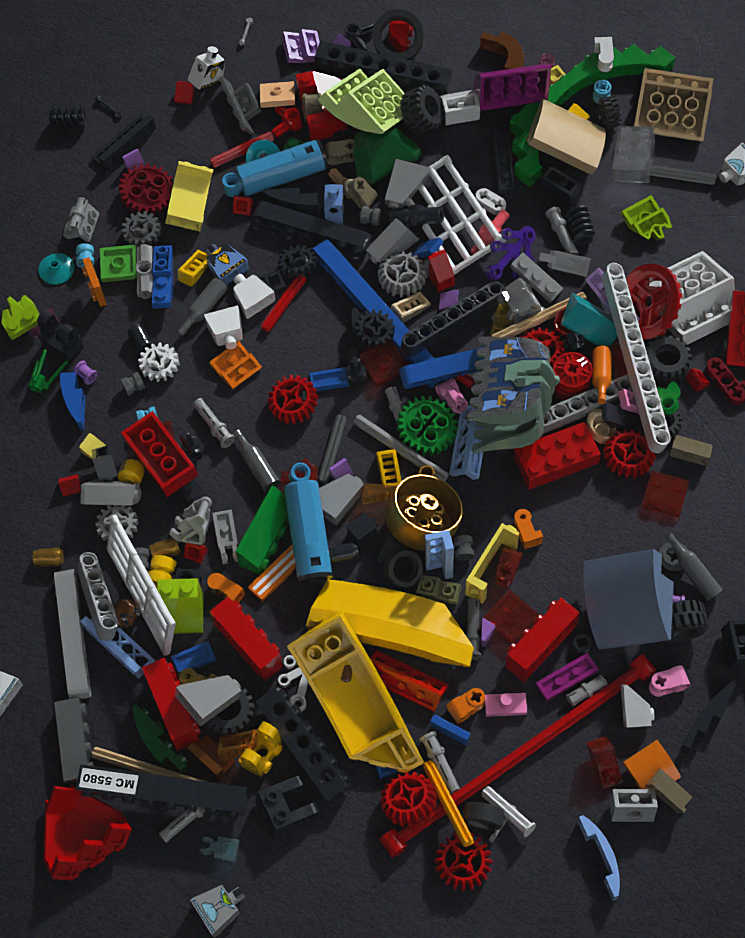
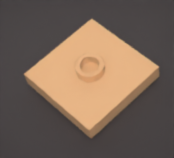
M294 81L260 84L261 107L295 105Z

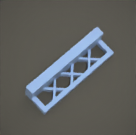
M468 405L459 416L449 474L453 477L465 474L474 480L479 479L483 452H472V445L482 441L474 437V432L484 427L477 426L476 421H468L466 419L467 412L477 410V408ZM468 427V432L463 436L464 430ZM466 444L465 449L460 453L461 447ZM463 461L462 468L457 469L458 464Z
M449 530L425 535L426 570L442 567L445 579L453 578L454 547Z
M85 616L80 621L83 628L138 679L144 672L136 663V657H145L148 660L144 666L155 662L122 629L118 627L116 629L119 633V641H104L97 636L92 618L89 619ZM131 644L133 646V653L126 654L122 650V645Z

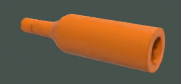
M598 346L593 350L592 383L598 389V403L605 404L606 389L611 385V350L606 346Z

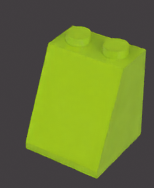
M198 578L158 580L157 591L176 623L174 634L203 633L204 595Z

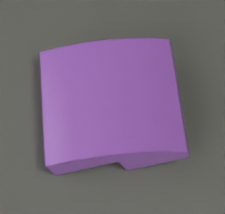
M301 29L300 33L283 32L282 40L288 63L315 61V54L320 42L317 31Z

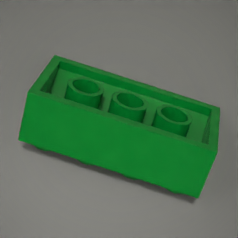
M271 486L235 551L239 566L258 575H261L262 571L268 568L269 558L272 553H276L280 538H284L288 530L289 519L285 495L274 486Z

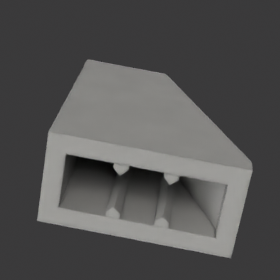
M396 159L385 197V204L392 209L403 208L430 176V167Z
M396 218L368 247L367 251L371 254L369 258L375 264L378 262L383 263V259H388L389 254L395 256V252L401 254L402 251L415 244L419 238Z
M348 473L320 487L323 517L337 526L364 493L363 481L359 477H353Z
M94 479L81 485V504L134 505L141 498L139 483L113 480L105 482L104 480Z
M229 675L179 685L176 687L175 697L201 727L239 699L241 687L235 679L232 680Z

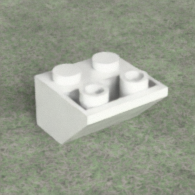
M470 90L439 96L443 105L445 125L480 119V105L475 91Z

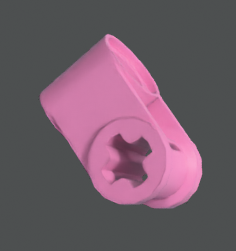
M676 666L654 674L648 688L652 695L660 697L673 692L683 691L689 688L691 684L683 666Z

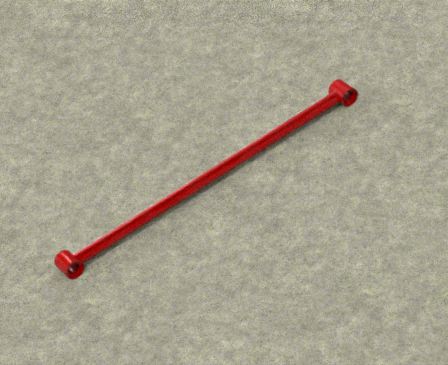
M644 654L640 655L631 662L630 667L632 669L453 793L451 797L454 803L458 806L621 691L620 684L629 686L639 678L644 682L653 676L657 670ZM441 802L436 805V808H432V815L427 814V821L421 819L420 825L413 822L411 827L406 826L398 833L395 829H392L380 838V842L391 858L396 857L407 848L405 842L447 814Z

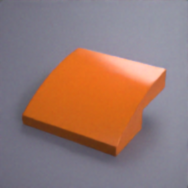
M240 341L236 342L237 346L234 349H226L209 362L216 373L232 389L262 368L255 357L248 353Z
M658 740L623 762V765L635 780V785L638 789H650L646 786V783L658 769H662L674 781L681 778L674 763Z

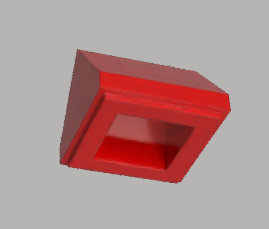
M234 195L233 213L251 215L253 207L252 198Z
M693 368L689 370L686 380L695 392L710 385V382L701 370Z
M78 474L59 479V486L63 497L81 492Z
M186 543L183 557L201 564L208 549L204 545Z

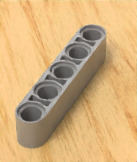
M86 552L80 556L77 573L97 636L101 640L109 641L115 636L118 620L98 559L93 553Z

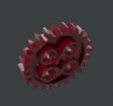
M140 163V168L133 165V171L127 169V174L123 173V179H120L119 197H122V203H126V208L132 207V212L138 210L141 214L147 211V215L151 212L155 216V211H158L161 214L162 208L168 210L174 184L173 176H169V171L163 172V167L156 169V164L150 167V164L147 163L146 167H144Z

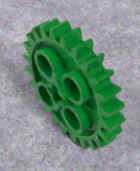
M422 396L420 401L416 397L413 403L408 401L407 406L403 405L402 412H399V418L396 421V424L399 425L396 430L401 431L399 438H405L403 444L409 443V449L415 447L416 454L419 450H422L423 456H425L427 451H429L431 456L434 454V451L438 454L441 453L442 449L446 451L448 445H452L453 440L457 436L455 433L458 430L455 427L458 421L452 420L455 413H449L451 407L445 408L446 402L439 404V398L435 402L432 401L431 396H429L428 400H425V397ZM421 411L427 412L428 416L423 415ZM434 414H437V416L433 419L432 423L426 428L422 436L418 438L417 435L422 431L423 427L429 422L430 418ZM436 422L442 423L444 427L438 426ZM410 425H416L418 429H413ZM426 436H431L433 440H428Z

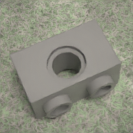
M655 789L612 790L609 802L612 822H654L658 808Z

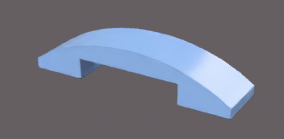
M582 815L577 822L585 840L588 841L594 838L610 874L605 877L604 883L612 901H614L619 895L620 887L616 858L602 832L593 822Z

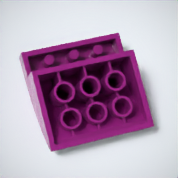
M545 63L476 74L473 91L477 94L480 111L541 102L542 98L548 101L551 64Z

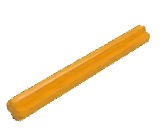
M432 760L424 762V770L431 784L435 787V792L464 847L472 845L474 843L473 837Z

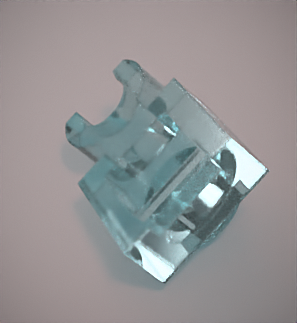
M218 836L217 842H214L210 837H203V841L210 843V847L208 849L201 848V853L208 855L215 852V859L236 862L239 840Z

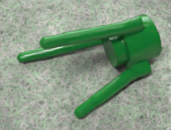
M43 350L40 361L36 360L28 387L38 393H42L43 389L48 390L50 384L68 364L67 360L46 382V377L40 374L47 353L46 350Z

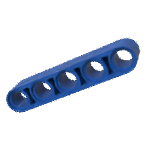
M480 348L400 368L399 373L404 388H413L482 371L475 368V362L484 359L477 356L476 352Z

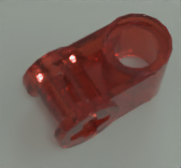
M506 547L503 548L495 578L499 586L508 587L512 584L522 559V552Z

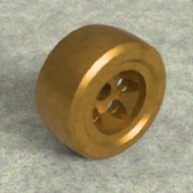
M414 475L404 479L391 494L385 512V519L390 532L399 542L412 549L425 551V535L449 530L451 538L459 527L463 508L458 494L449 484L434 476ZM420 521L425 522L426 525H422Z

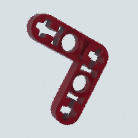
M709 359L706 365V372L726 399L733 405L744 403L745 380L739 383L721 359ZM712 365L718 366V370L716 368L712 369ZM728 378L731 383L724 385L721 383V379ZM734 393H735L736 395L740 394V397H739V398H738L737 396H736V397H733V394H734Z

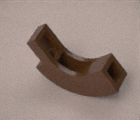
M482 32L480 49L502 55L506 59L504 70L524 67V51L515 38L504 32H500L499 36Z

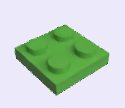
M136 245L100 248L102 282L137 279Z

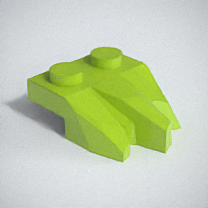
M652 195L624 209L620 213L632 231L647 239H650L652 235L656 240H662L665 238L662 228H672L669 216L664 208H659Z
M26 295L22 296L19 302L10 296L7 298L10 308L2 311L1 323L12 340L38 325L37 319L40 314L34 302Z

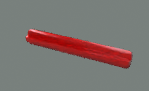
M269 131L212 157L210 159L211 165L216 168L246 154L248 148L258 140H269L272 142L274 141V136Z
M299 275L298 279L294 278L261 324L263 330L269 332L305 283L306 276Z

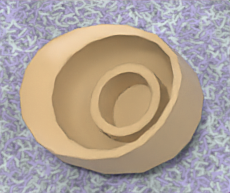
M595 409L588 414L587 427L595 441L605 444L606 441H610L611 435L615 436L616 428L612 429L603 421V409Z

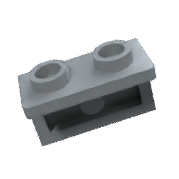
M88 203L85 210V219L81 222L79 232L73 233L71 232L73 227L70 231L67 228L71 220V212L75 208L73 206L65 225L63 236L66 239L81 237L85 242H89L99 212Z

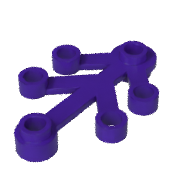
M526 226L520 231H513L510 228L501 231V237L504 240L518 238L519 240L515 244L501 243V241L491 242L490 249L493 252L501 250L508 252L496 265H490L486 268L485 274L488 279H499L502 275V269L513 258L514 262L520 256V249L522 247L524 248V254L534 262V258L531 256V243L535 240V231L532 227ZM514 270L511 271L512 278H521L519 275H516Z

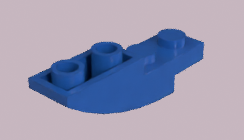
M172 245L154 246L153 308H171L173 299Z

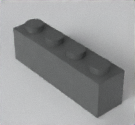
M79 697L54 702L63 779L67 786L71 784L76 785L80 764L94 766L93 762H90L89 755L92 754L90 742H87L86 736L90 734L89 726L84 720V716L87 715L85 703L82 704Z

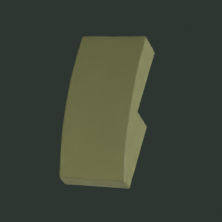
M421 575L416 593L429 599L457 605L462 586L458 583L441 581L439 577Z

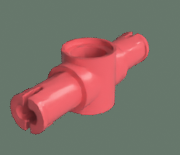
M500 210L495 219L491 221L499 234H501L503 224L509 218V214L505 210ZM483 224L478 235L485 246H488L495 240ZM476 244L471 249L473 255L480 251Z

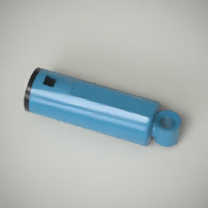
M316 139L237 166L236 173L224 175L222 179L224 192L229 197L238 196L241 191H243L245 196H250L328 169V161L320 140Z
M296 463L292 467L288 477L291 483L284 486L298 583H314L331 579L333 575L319 485L317 481L309 480L310 468L304 463ZM295 471H301L304 477L298 478L295 475Z

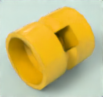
M154 555L150 563L151 571L148 574L156 589L158 580L172 579L171 575L174 574L177 565L174 559L163 555Z

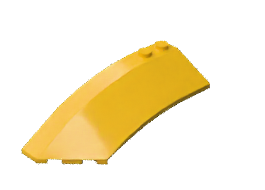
M328 579L311 607L306 624L309 630L342 611L360 643L412 654L433 662L470 667L474 647L443 603L387 588Z
M342 611L287 645L320 701L350 759L366 761L369 764L384 768L389 767L403 773L409 772L424 763L388 690ZM350 665L352 667V679L346 683L341 681V675L344 666Z

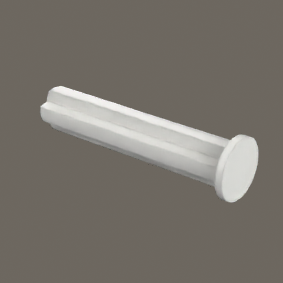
M487 786L482 791V797L491 805L502 809L504 816L523 832L524 837L529 836L533 832L536 824L528 821L491 787Z

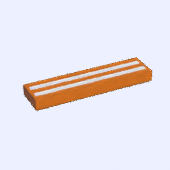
M291 545L248 586V589L262 602L296 570L293 546Z

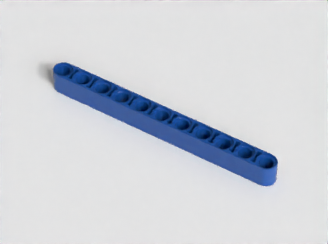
M326 239L312 248V252L316 254L317 261L364 314L365 311H368L369 314L372 313V309L376 313L382 310V315L389 314L388 320L393 319V325H395L394 337L391 338L390 343L409 365L435 359L427 349L413 357L402 355L400 352L402 338L410 330L329 240ZM441 381L429 383L427 385L430 388H432Z

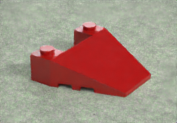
M314 71L296 74L300 100L302 101V95L305 93L307 95H314L321 92L322 95L326 90L343 79ZM323 105L321 108L322 112L306 115L311 141L330 138L333 136V133L339 130L343 131L349 126V124L330 113Z

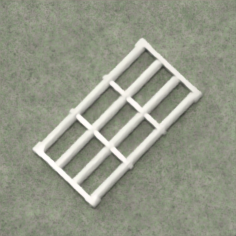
M446 155L429 166L430 176L440 189L443 197L435 202L423 184L418 190L429 205L428 207H440L448 202L461 221L459 224L451 227L444 217V221L440 224L446 232L438 237L435 236L428 224H424L422 227L429 240L440 237L444 241L450 237L464 259L463 262L455 266L448 256L455 275L492 251L490 245L485 246L471 225L472 222L480 218L495 241L505 243L506 240L498 233L486 215V210L482 209L470 191L469 185L464 182L452 164L453 161L449 155ZM443 165L446 166L459 186L449 192L435 171ZM462 192L476 211V213L468 218L454 199V197ZM412 199L407 202L408 207L415 205ZM464 227L480 250L472 256L469 255L456 235V232ZM442 245L438 249V252L444 250Z
M113 515L110 517L107 551L134 601L139 605V610L163 655L166 656L171 652L176 623L117 515Z

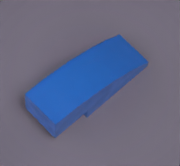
M75 372L60 373V384L66 406L75 424L80 430H84V392L82 388L78 389L79 381Z

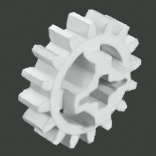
M161 343L157 347L151 344V349L146 347V353H140L141 359H138L140 370L143 372L144 377L149 376L150 381L156 378L157 382L160 381V378L166 381V376L173 377L172 372L178 371L177 366L180 365L178 354L175 353L173 347L169 348L168 344L162 347Z

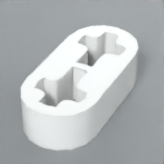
M484 188L476 192V200L485 210L494 215H498L500 210L506 211V201L500 196Z

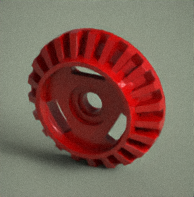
M653 263L637 267L626 277L635 313L640 318L638 324L643 340H650L659 335H664L666 330L673 326L672 322L674 319L677 320L679 316L677 315L678 311L681 309L680 299L682 298V293H679L681 286L676 281V275L672 274L670 269ZM654 281H661V282H662V286H661V287H655V286H649V285H650V283H652V282H654ZM651 297L652 304L648 307L647 300Z

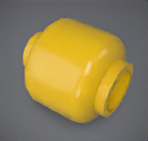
M127 459L122 462L117 477L122 482L140 484L145 468L139 460Z

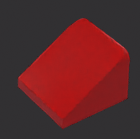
M177 81L174 101L176 103L192 104L195 92L194 85L191 82Z

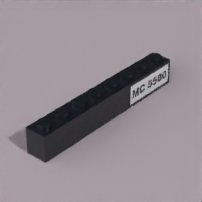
M81 764L75 788L76 791L81 793L82 797L93 798L94 795L102 796L101 799L114 801V798H121L122 802L134 804L135 801H142V805L155 807V804H164L163 808L175 810L176 806L184 807V811L197 812V809L205 810V814L217 815L218 812L226 813V817L238 818L239 815L244 816L248 789L241 786Z

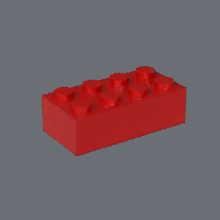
M153 411L121 432L127 445L166 497L199 476L194 464Z
M583 422L539 438L531 445L514 448L513 458L529 490L599 464L601 453L586 423Z
M228 596L210 611L213 623L265 682L283 667L281 651L275 643H269L267 634L261 628L258 630L255 627L253 618L249 614L245 615L242 612L243 608L237 600L232 601Z
M560 598L557 602L555 600L552 601L547 607L548 611L544 616L539 615L533 623L534 626L530 630L526 629L520 636L521 640L517 644L513 643L507 650L506 668L523 683L577 626L579 612L563 598Z
M162 658L142 667L176 750H182L192 742H200L198 735L201 732L197 722L175 697L176 687L181 684L172 663L167 664L166 659Z

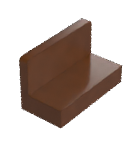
M208 735L204 736L197 745L192 742L187 747L189 753L218 780L235 764V760Z

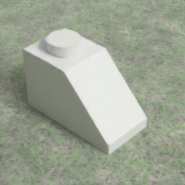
M620 684L624 726H652L651 721L654 720L653 708H650V705L629 686Z

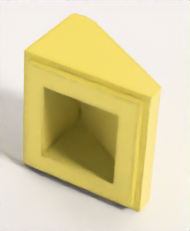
M89 433L79 446L82 454L92 459V449L106 445Z

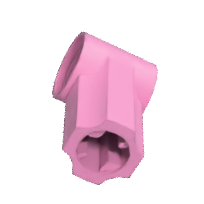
M453 378L435 386L439 398L442 401L445 400L454 413L460 414L465 411L468 402L460 393L459 387Z

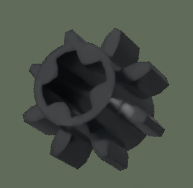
M574 332L567 333L564 336L565 339L562 340L565 352L580 353L583 351L582 347L586 346L583 335H578Z

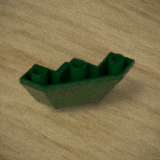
M392 126L383 134L358 129L355 133L353 147L357 178L362 177L369 185H373L376 181L392 174L396 159L413 163L418 160L422 150L397 127Z

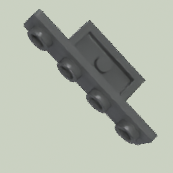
M221 76L219 78L222 83L220 86L228 96L226 99L234 109L232 110L233 114L240 121L238 123L239 127L243 132L247 131L252 135L254 131L248 120L262 110L250 85L245 83L234 91L231 83Z

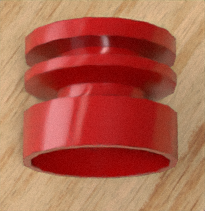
M569 352L562 354L556 359L553 371L555 375L560 377V382L555 386L554 390L557 398L565 401L589 391L593 368L586 356L580 353Z

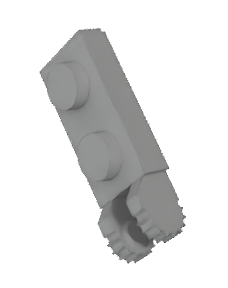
M232 509L212 513L218 548L221 551L223 564H227L228 561L225 549L233 548V558L237 562L238 559L235 551L238 547Z

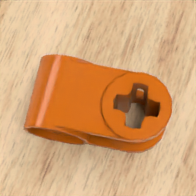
M473 688L450 701L445 707L455 722L459 724L484 707L485 694L481 689ZM473 696H475L476 698L480 697L478 703L476 700L472 701Z

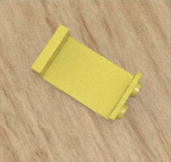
M178 162L165 221L166 224L200 232L213 169L193 165L189 162Z
M503 523L500 525L466 580V596L476 598V600L479 599L481 604L484 603L487 596V583L480 580L501 544L516 551L519 539V532L511 525L506 526Z

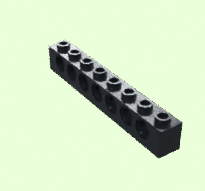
M325 41L319 42L315 54L316 68L348 75L361 69L368 78L384 69L398 86L415 89L427 85L433 88L438 95L448 94L452 81V69Z

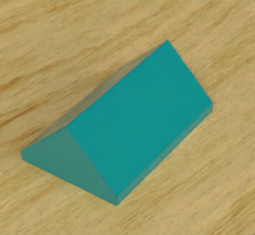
M571 293L561 325L578 335H583L586 340L597 346L609 348L618 336L612 315L580 296Z

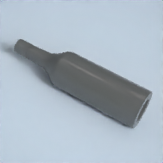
M213 278L190 306L187 320L177 331L180 336H184L194 323L202 321L205 318L204 314H208L228 288L223 281Z
M239 429L234 431L233 434L242 447V458L263 491L269 492L271 486L277 488L280 485V480L257 446L251 445Z
M672 533L666 537L677 553L679 566L706 601H709L723 590L694 552L683 548Z

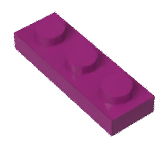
M586 653L536 682V687L547 702L597 673L599 669L589 654Z

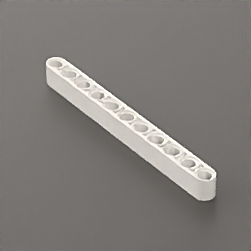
M610 263L602 276L603 285L648 447L654 453H661L670 442V433L623 268L617 263Z

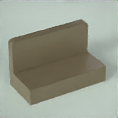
M676 435L670 456L707 466L713 446Z
M658 769L646 783V786L650 789H655V794L676 813H685L687 810L685 806L692 796L662 769Z

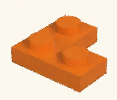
M90 257L83 259L85 266L82 267L85 278L89 277L90 279L87 283L93 300H98L100 307L105 306L107 303Z

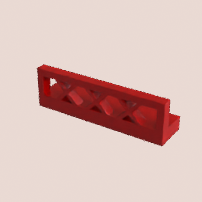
M376 650L370 660L386 689L435 712L449 685Z

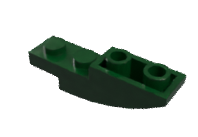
M135 704L133 706L135 722L149 752L163 768L170 763L181 774L185 775L189 771L186 765L188 761L180 753L176 755L172 751L173 746L165 739L167 737L164 732L165 727L158 720L154 722L150 718V712L145 707L140 709Z

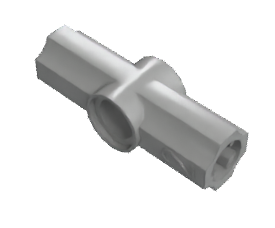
M143 244L137 247V295L143 299H149L153 295V248Z

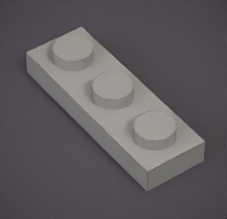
M523 252L510 265L512 270L530 284L549 303L563 290L555 280Z

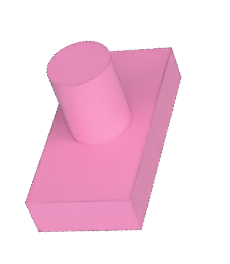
M626 389L618 391L620 404L617 406L639 414L634 393Z
M526 693L485 695L486 717L527 715Z

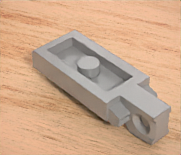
M551 250L550 254L540 253L539 260L548 262L547 266L552 269L587 276L591 258Z

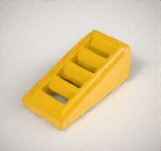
M197 250L178 269V280L192 287L208 267L206 258L209 255Z
M396 450L376 452L383 490L396 488L402 482ZM392 458V461L382 462V459ZM393 465L394 468L384 469L383 466ZM395 471V475L385 476V473ZM397 479V482L387 484L386 480Z

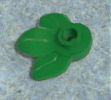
M671 382L667 389L656 386L664 414H674L679 408L677 401L681 395L679 386L675 382Z

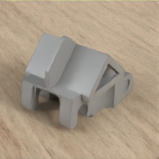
M521 278L516 279L505 287L504 292H501L497 298L500 305L506 300L510 306L506 314L508 320H512L514 315L520 319L530 317L545 310L533 294L531 285Z
M202 497L194 501L192 505L184 509L182 515L185 518L184 520L176 516L174 522L178 525V529L181 532H177L172 528L170 535L178 542L202 545L205 542L206 532L209 527L211 499L209 497Z

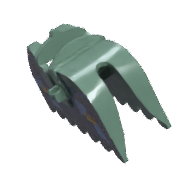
M479 337V345L486 347L480 348L476 352L478 357L484 359L475 362V368L482 370V372L475 373L473 380L481 384L474 385L471 388L472 394L479 395V397L470 399V406L477 408V410L468 412L467 420L476 421L477 426L484 428L474 432V437L482 441L472 445V452L522 448L531 445L543 434L544 419L550 409L555 386L560 382V377L555 375L553 368L550 366V351L544 344L529 338Z

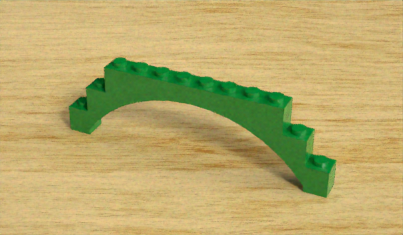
M635 44L625 48L622 53L613 47L614 59L612 69L608 72H602L597 67L599 54L593 52L590 56L587 55L580 64L575 65L569 73L562 75L554 85L551 84L549 86L548 101L560 107L572 95L599 80L626 75H643L645 68L670 72L674 68L676 57L661 46L656 50H652L649 55ZM540 102L526 104L518 114H514L510 119L509 130L517 136L512 142V153L519 158L515 164L514 175L529 188L542 177L543 167L539 164L538 149L528 145L529 142L526 141Z

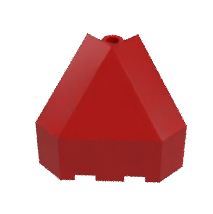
M73 784L70 785V788L54 786L49 800L45 799L43 860L52 879H75L79 876V872L87 867L92 868L105 860V856L115 850L118 852L125 848L131 832V828L120 810L94 796L93 798L82 797L81 793L75 790L76 786Z

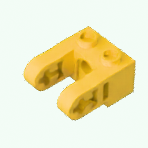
M263 721L239 758L240 766L260 778L264 773L267 774L272 767V759L274 756H278L283 749L279 731L271 724ZM261 749H266L268 751L267 754L262 757L259 754H257V752Z

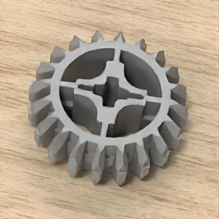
M404 251L401 254L395 252V256L389 254L388 259L384 258L383 263H380L378 281L382 289H386L387 294L392 292L394 297L397 294L401 298L404 294L409 297L410 293L416 294L417 290L421 291L422 285L425 284L427 277L426 266L423 265L422 259L418 260L417 255L412 257L411 252L408 255Z

